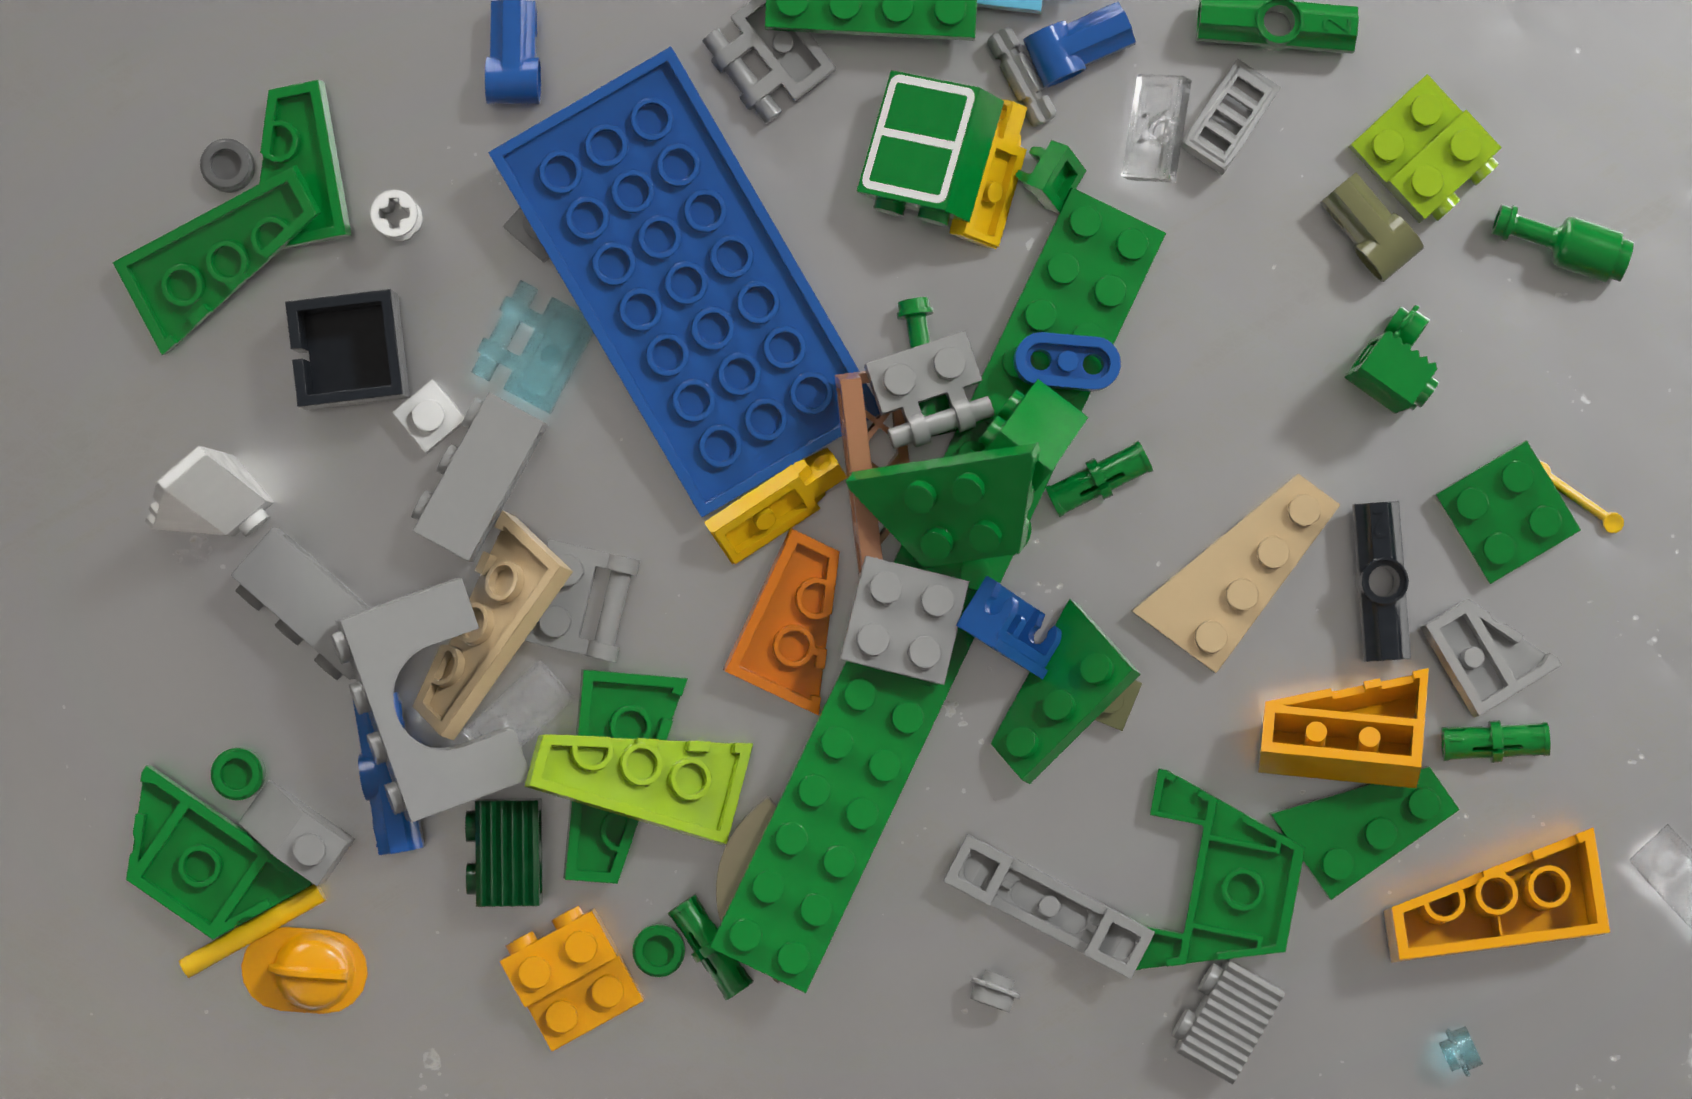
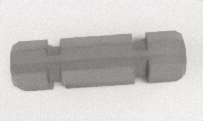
M1008 27L992 34L987 40L988 46L994 58H1000L1002 63L999 67L1018 102H1023L1027 107L1026 117L1033 127H1037L1053 119L1056 116V109L1049 96L1043 95L1044 87L1025 51L1020 53L1018 48L1021 44L1013 29Z

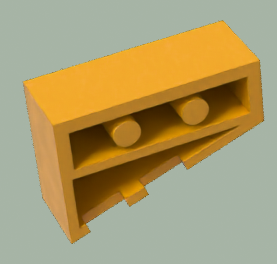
M1429 668L1413 671L1410 676L1381 681L1380 678L1364 681L1361 686L1331 691V688L1266 701L1258 773L1417 788L1422 767Z

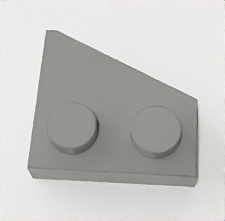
M1470 599L1458 603L1420 627L1473 717L1484 714L1562 665L1557 657L1551 653L1545 654L1522 638L1524 635L1509 625L1498 623L1491 617L1488 611Z

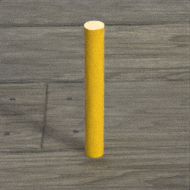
M312 884L179 960V964L185 975L190 978L326 901V897L319 885Z

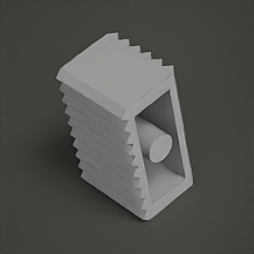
M1225 959L1221 967L1215 963L1209 967L1198 987V991L1205 995L1195 1012L1189 1009L1183 1012L1172 1032V1036L1178 1039L1174 1047L1177 1053L1233 1085L1257 1044L1258 1039L1268 1025L1269 1020L1272 1018L1274 1011L1283 999L1285 992L1232 960Z

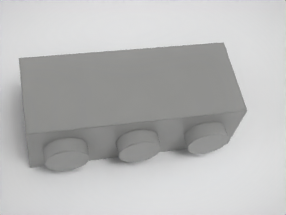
M490 392L484 401L476 398L471 404L462 422V426L468 428L466 435L459 447L453 444L448 447L437 467V472L443 474V477L434 493L425 490L411 516L418 521L413 530L414 532L470 562H474L548 427V424Z
M272 527L231 574L240 583L235 591L256 610L259 611L265 605L280 619L275 624V627L293 643L299 645L305 640L319 653L314 661L331 677L338 680L344 675L349 680L356 679L350 662L341 664L331 634L339 632L335 620L369 609V607L279 528Z

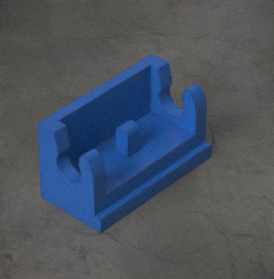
M987 575L956 624L965 632L1042 680L1048 672L1045 667L1059 646L1062 637L1061 629L1053 626L1048 631L1046 639L1040 644H1035L1034 635L1041 628L1045 614Z

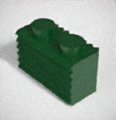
M542 798L476 800L475 810L466 811L465 816L466 842H475L476 863H467L466 865L467 895H476V907L540 906L543 903Z

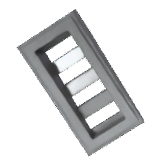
M1237 59L1179 147L1223 175L1281 87ZM1238 77L1264 94L1259 102L1233 86ZM1226 94L1252 111L1248 118H1245L1222 102ZM1215 111L1241 128L1237 135L1211 119ZM1204 128L1230 144L1225 152L1200 136Z

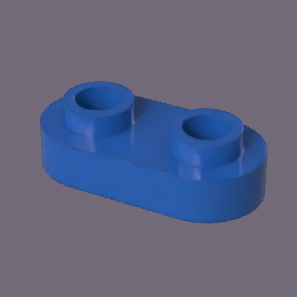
M1046 332L1034 333L1027 336L1018 345L1013 358L1015 371L1023 382L1032 386L1039 379L1048 387L1054 389L1100 391L1115 381L1121 368V358L1116 347L1104 338ZM1043 352L1047 355L1049 359L1047 369L1037 370L1031 365L1030 357L1032 353ZM1094 356L1100 361L1101 370L1098 374L1091 375L1084 370L1083 360L1085 357Z

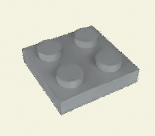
M865 556L839 660L944 685L958 629L956 624L961 617L969 581Z

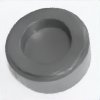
M219 139L208 145L202 153L200 170L205 181L213 188L221 192L232 193L243 189L250 183L255 172V162L251 152L242 143L233 139Z

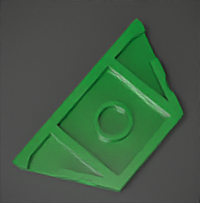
M1037 442L854 471L846 480L848 489L923 567L1014 555L1021 552L1027 540L1029 527L1027 513L1033 501L1035 486H1032L1034 467L1040 455V447Z
M151 765L145 766L141 772L140 782H142L138 813L135 814L133 851L129 856L126 876L128 882L212 940L312 885V882L274 857L251 834Z

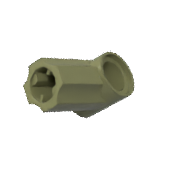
M1357 172L1320 202L1354 242L1353 249L1362 263L1381 282L1386 281L1424 249L1422 241L1410 225L1397 213L1391 214Z

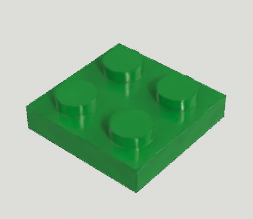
M1527 440L1435 493L1489 584L1581 531Z

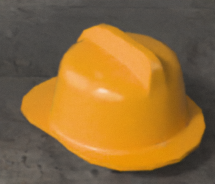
M277 928L252 942L246 948L241 964L243 983L255 1000L265 1007L290 1012L316 1014L339 1012L355 1002L364 989L368 975L366 958L358 944L345 934L322 929Z

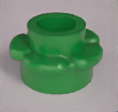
M1414 305L1410 312L1401 306L1383 332L1393 331L1394 338L1401 337L1402 344H1410L1412 348L1430 319L1418 312L1419 305Z

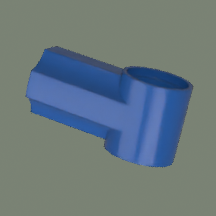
M491 1L490 57H486L485 97L487 104H540L541 64L540 57H536L537 4L535 1Z
M1119 1L1068 24L1065 20L1051 24L1023 39L1044 88L1069 80L1087 69V65L1136 44L1132 26Z

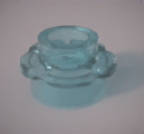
M1466 1026L1452 1032L1450 1028H1447L1445 1032L1448 1039L1439 1043L1452 1072L1462 1068L1465 1076L1469 1077L1471 1076L1469 1070L1483 1065Z

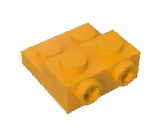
M579 905L551 920L555 930L538 939L533 930L505 945L509 955L499 961L524 1007H528L551 1051L560 1048L645 1000L595 907L584 914Z

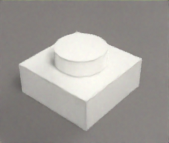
M434 379L429 381L392 412L425 453H429L462 425L465 417Z

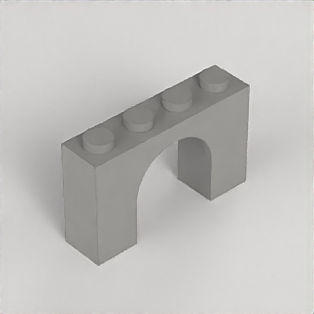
M454 578L335 620L339 632L331 634L332 641L341 664L350 662L357 682L349 684V689L359 715L366 712L369 714L375 732L367 734V740L376 764L385 762L392 782L385 784L384 787L395 815L403 812L405 819L412 823L526 781L529 768L514 728L505 727L455 746L435 748L425 746L412 738L402 727L396 715L393 699L394 686L404 664L415 653L428 646L479 629L462 578Z

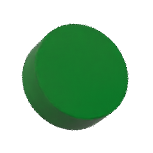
M238 747L222 752L215 759L211 767V781L215 790L221 796L230 800H244L254 796L262 788L266 777V770L262 759L254 751L247 748Z
M662 923L645 927L637 935L632 949L637 967L645 974L653 977H665L674 973L682 964L686 951L682 935L674 927Z

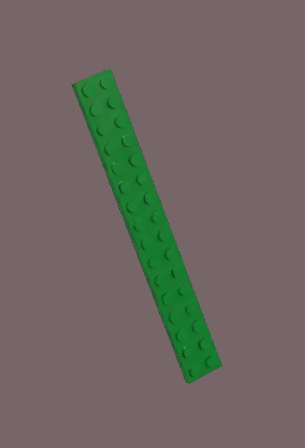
M1072 187L981 376L982 381L977 384L970 401L988 396L993 407L994 416L977 421L976 428L964 432H959L958 428H956L943 457L967 454L971 449L975 452L983 451L985 446L978 440L998 416L997 414L1016 389L1025 395L1032 387L1019 378L1013 363L1016 348L1027 336L1038 332L1104 338L1114 345L1166 235L1165 232ZM1043 352L1032 353L1030 357L1031 365L1037 370L1047 369L1049 365L1047 355ZM1087 356L1083 360V368L1088 374L1096 375L1101 370V363L1096 357ZM1051 388L1081 412L1091 393L1090 391ZM1054 469L1033 494L1032 505L1027 513L1029 522ZM901 544L893 562L969 581L961 613L962 616L986 575L1001 583L1014 555L923 567ZM958 627L944 685L845 661L709 946L711 949L804 993L807 992L975 637Z

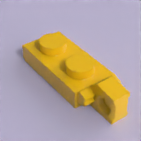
M1001 99L1004 103L970 223L953 219L949 231L952 235L992 249H997L1000 245L1018 182L1016 173L1018 170H1021L1027 149L1021 147L1020 135L1027 107Z
M826 447L804 460L790 465L704 523L731 564L735 563L736 565L820 510L821 508L817 503L826 495L825 492L846 479L847 476L833 453Z

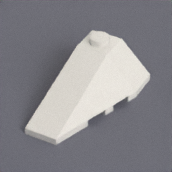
M198 446L157 481L153 498L156 501L150 505L149 511L151 514L146 517L145 522L153 530L236 536L241 531L247 537L268 520L269 515L265 510L274 501L234 455Z

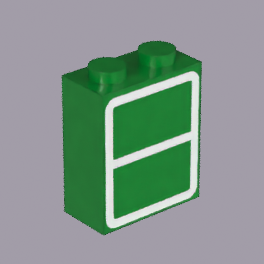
M891 70L857 192L875 200L873 209L890 215L903 217L905 209L919 211L918 219L940 226H948L950 218L970 223L1004 101L980 87Z

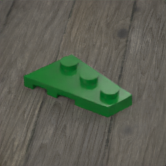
M313 80L268 90L260 149L263 160L259 184L290 167L298 166L322 212L281 250L352 236L325 82Z
M1069 599L1055 624L1056 627L1061 629L1062 637L1059 646L1045 667L1048 670L1047 674L1042 680L1029 672L991 742V745L1019 778L1028 784H1031L1141 675L1081 606L1072 599Z

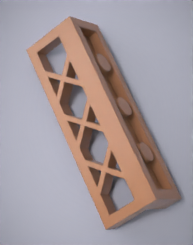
M866 371L835 375L847 479L854 471L879 468L871 461L869 440L879 428L887 434V429H889L883 422L890 413L882 416L879 414L876 418L865 409L862 384L869 383ZM901 409L892 412L893 427L905 423ZM866 418L873 422L868 430ZM908 445L896 448L895 455L886 466L910 463ZM848 489L858 575L860 578L865 556L883 560L881 544L890 532L885 527L879 532V520Z

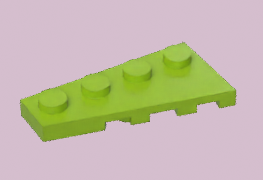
M542 734L537 738L524 787L711 843L726 845L753 743H715L710 741H669L644 738L623 739Z

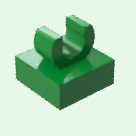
M1051 140L1046 150L1042 147H1032L1030 149V155L1038 164L1031 174L1018 170L1016 177L1027 190L1032 191L1044 208L1060 214L1072 187L1077 188L1087 170L1069 146Z

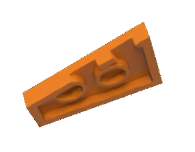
M792 528L789 529L723 668L725 672L819 716L820 690L823 669H825L826 643L830 615L833 609L840 551Z

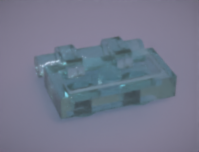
M520 280L511 298L505 296L498 309L503 313L489 339L483 337L477 349L480 356L471 372L490 382L498 365L505 366L512 370V373L503 389L551 415L594 333L582 312L554 297L549 301L543 315L530 309L529 307L538 289ZM522 322L535 330L521 356H518L507 350Z

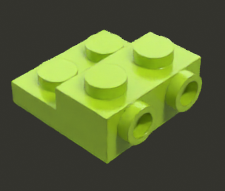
M1426 74L1348 148L1413 218L1420 223L1430 214L1437 221L1447 214L1461 200L1454 192L1463 183L1470 179L1476 186L1499 165L1493 156L1502 147L1467 109L1462 112L1435 81Z

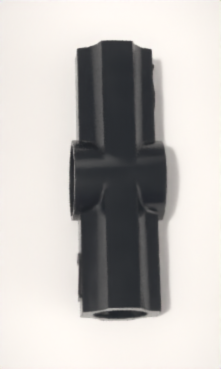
M1399 501L1353 504L1357 562L1355 587L1360 601L1364 662L1411 659L1406 598L1409 578L1404 568ZM1380 566L1387 568L1394 578V587L1390 593L1383 597L1376 595L1369 585L1370 574Z

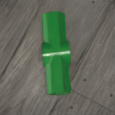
M1199 0L1196 41L1261 46L1263 49L1270 51L1289 48L1353 54L1358 36V7L1294 2L1293 0ZM1269 12L1284 14L1290 22L1289 33L1284 36L1272 35L1264 26V16Z

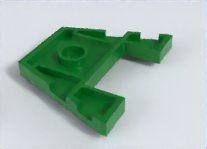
M1159 768L1150 815L1202 825L1204 829L1184 932L1144 925L1155 931L1136 970L1286 952L1306 847L1173 772Z

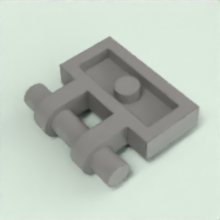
M751 0L731 16V20L742 33L739 37L729 43L719 28L708 34L702 42L714 56L711 62L720 73L726 71L743 93L740 99L748 110L755 109L767 124L782 112L781 108L771 97L774 91L783 86L795 102L836 71V66L809 32L765 30L766 0ZM752 49L757 52L770 69V72L760 80L757 79L742 59Z
M966 331L865 363L864 365L880 415L882 416L900 409L902 411L905 423L887 429L893 449L911 443L915 447L931 443L932 436L958 428L959 432H964L976 428L977 421L994 416L993 407L988 396L969 402L963 389L982 381ZM946 395L950 406L949 409L923 416L918 403Z

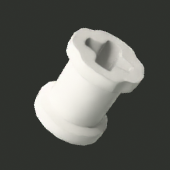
M399 190L384 191L372 203L370 212L372 223L379 232L390 240L398 242L410 240L422 228V209L405 192ZM399 203L400 207L410 214L409 218L401 219L399 228L395 229L394 225L384 218L385 213L394 212L395 204Z

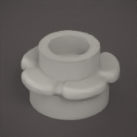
M985 970L982 980L972 978L970 981L975 984L970 999L985 1005L1010 1012L1014 998L1020 999V994L1012 991L1015 981Z

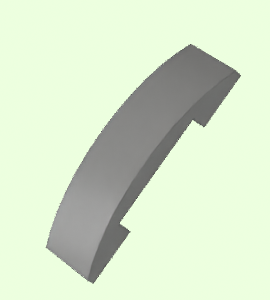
M970 835L966 836L943 881L1084 953L1085 956L1129 979L1132 978L1155 931Z

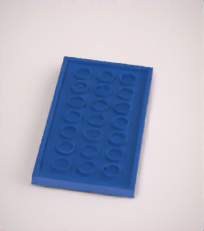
M671 46L488 152L701 517L713 512L842 436L835 375L860 371ZM867 383L862 384L865 409L873 416L879 415L880 412L874 395Z

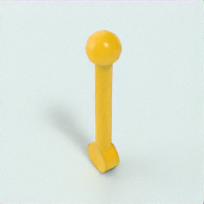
M1540 462L1556 489L1600 519L1603 528L1607 532L1617 533L1622 530L1624 520L1619 513L1606 512L1553 475L1547 463Z

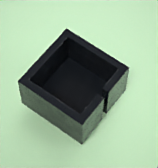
M391 289L285 302L290 347L298 353L309 352L310 362L303 358L292 360L297 406L299 408L314 410L410 398L397 293Z

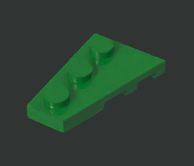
M1425 766L1421 767L1417 788L1366 784L1351 790L1317 798L1304 804L1270 812L1269 815L1284 836L1306 847L1303 863L1328 899L1332 900L1460 809L1432 769Z

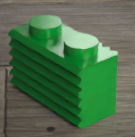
M1393 331L1385 332L1371 339L1344 377L1394 414L1409 408L1414 410L1417 406L1421 408L1439 384V381L1432 377L1437 371L1436 362L1429 363L1428 356L1420 357L1419 350L1411 351L1410 344L1403 345L1402 338H1394Z

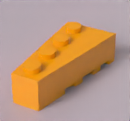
M1594 827L1383 911L1391 963L1593 937L1610 933Z

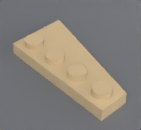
M1296 474L1228 532L1207 547L1188 565L1167 580L1154 593L1133 608L1131 612L1212 672L1217 673L1339 508L1340 504L1300 474Z
M503 510L495 525V528L501 531L491 553L483 551L475 568V571L480 573V577L469 600L479 629L451 638L448 645H440L412 706L440 736L455 740L573 573L516 516Z

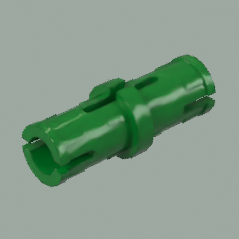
M1138 440L1133 445L1099 462L1095 458L1085 462L1087 468L1051 486L1048 485L1045 489L1059 517H1062L1065 513L1099 496H1102L1103 500L1113 496L1111 490L1154 470Z
M1500 720L1489 721L1488 726L1441 728L1443 761L1490 758L1491 763L1502 762L1503 757L1550 756L1551 740L1548 722L1501 725Z
M696 894L668 912V915L681 930L694 951L691 953L692 958L696 963H702L717 984L716 986L725 1000L732 998L754 982L739 961L709 947L718 928L706 913Z

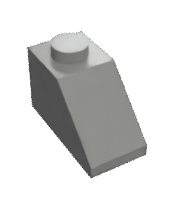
M270 779L239 821V824L274 857L316 886L327 881L355 840V838Z

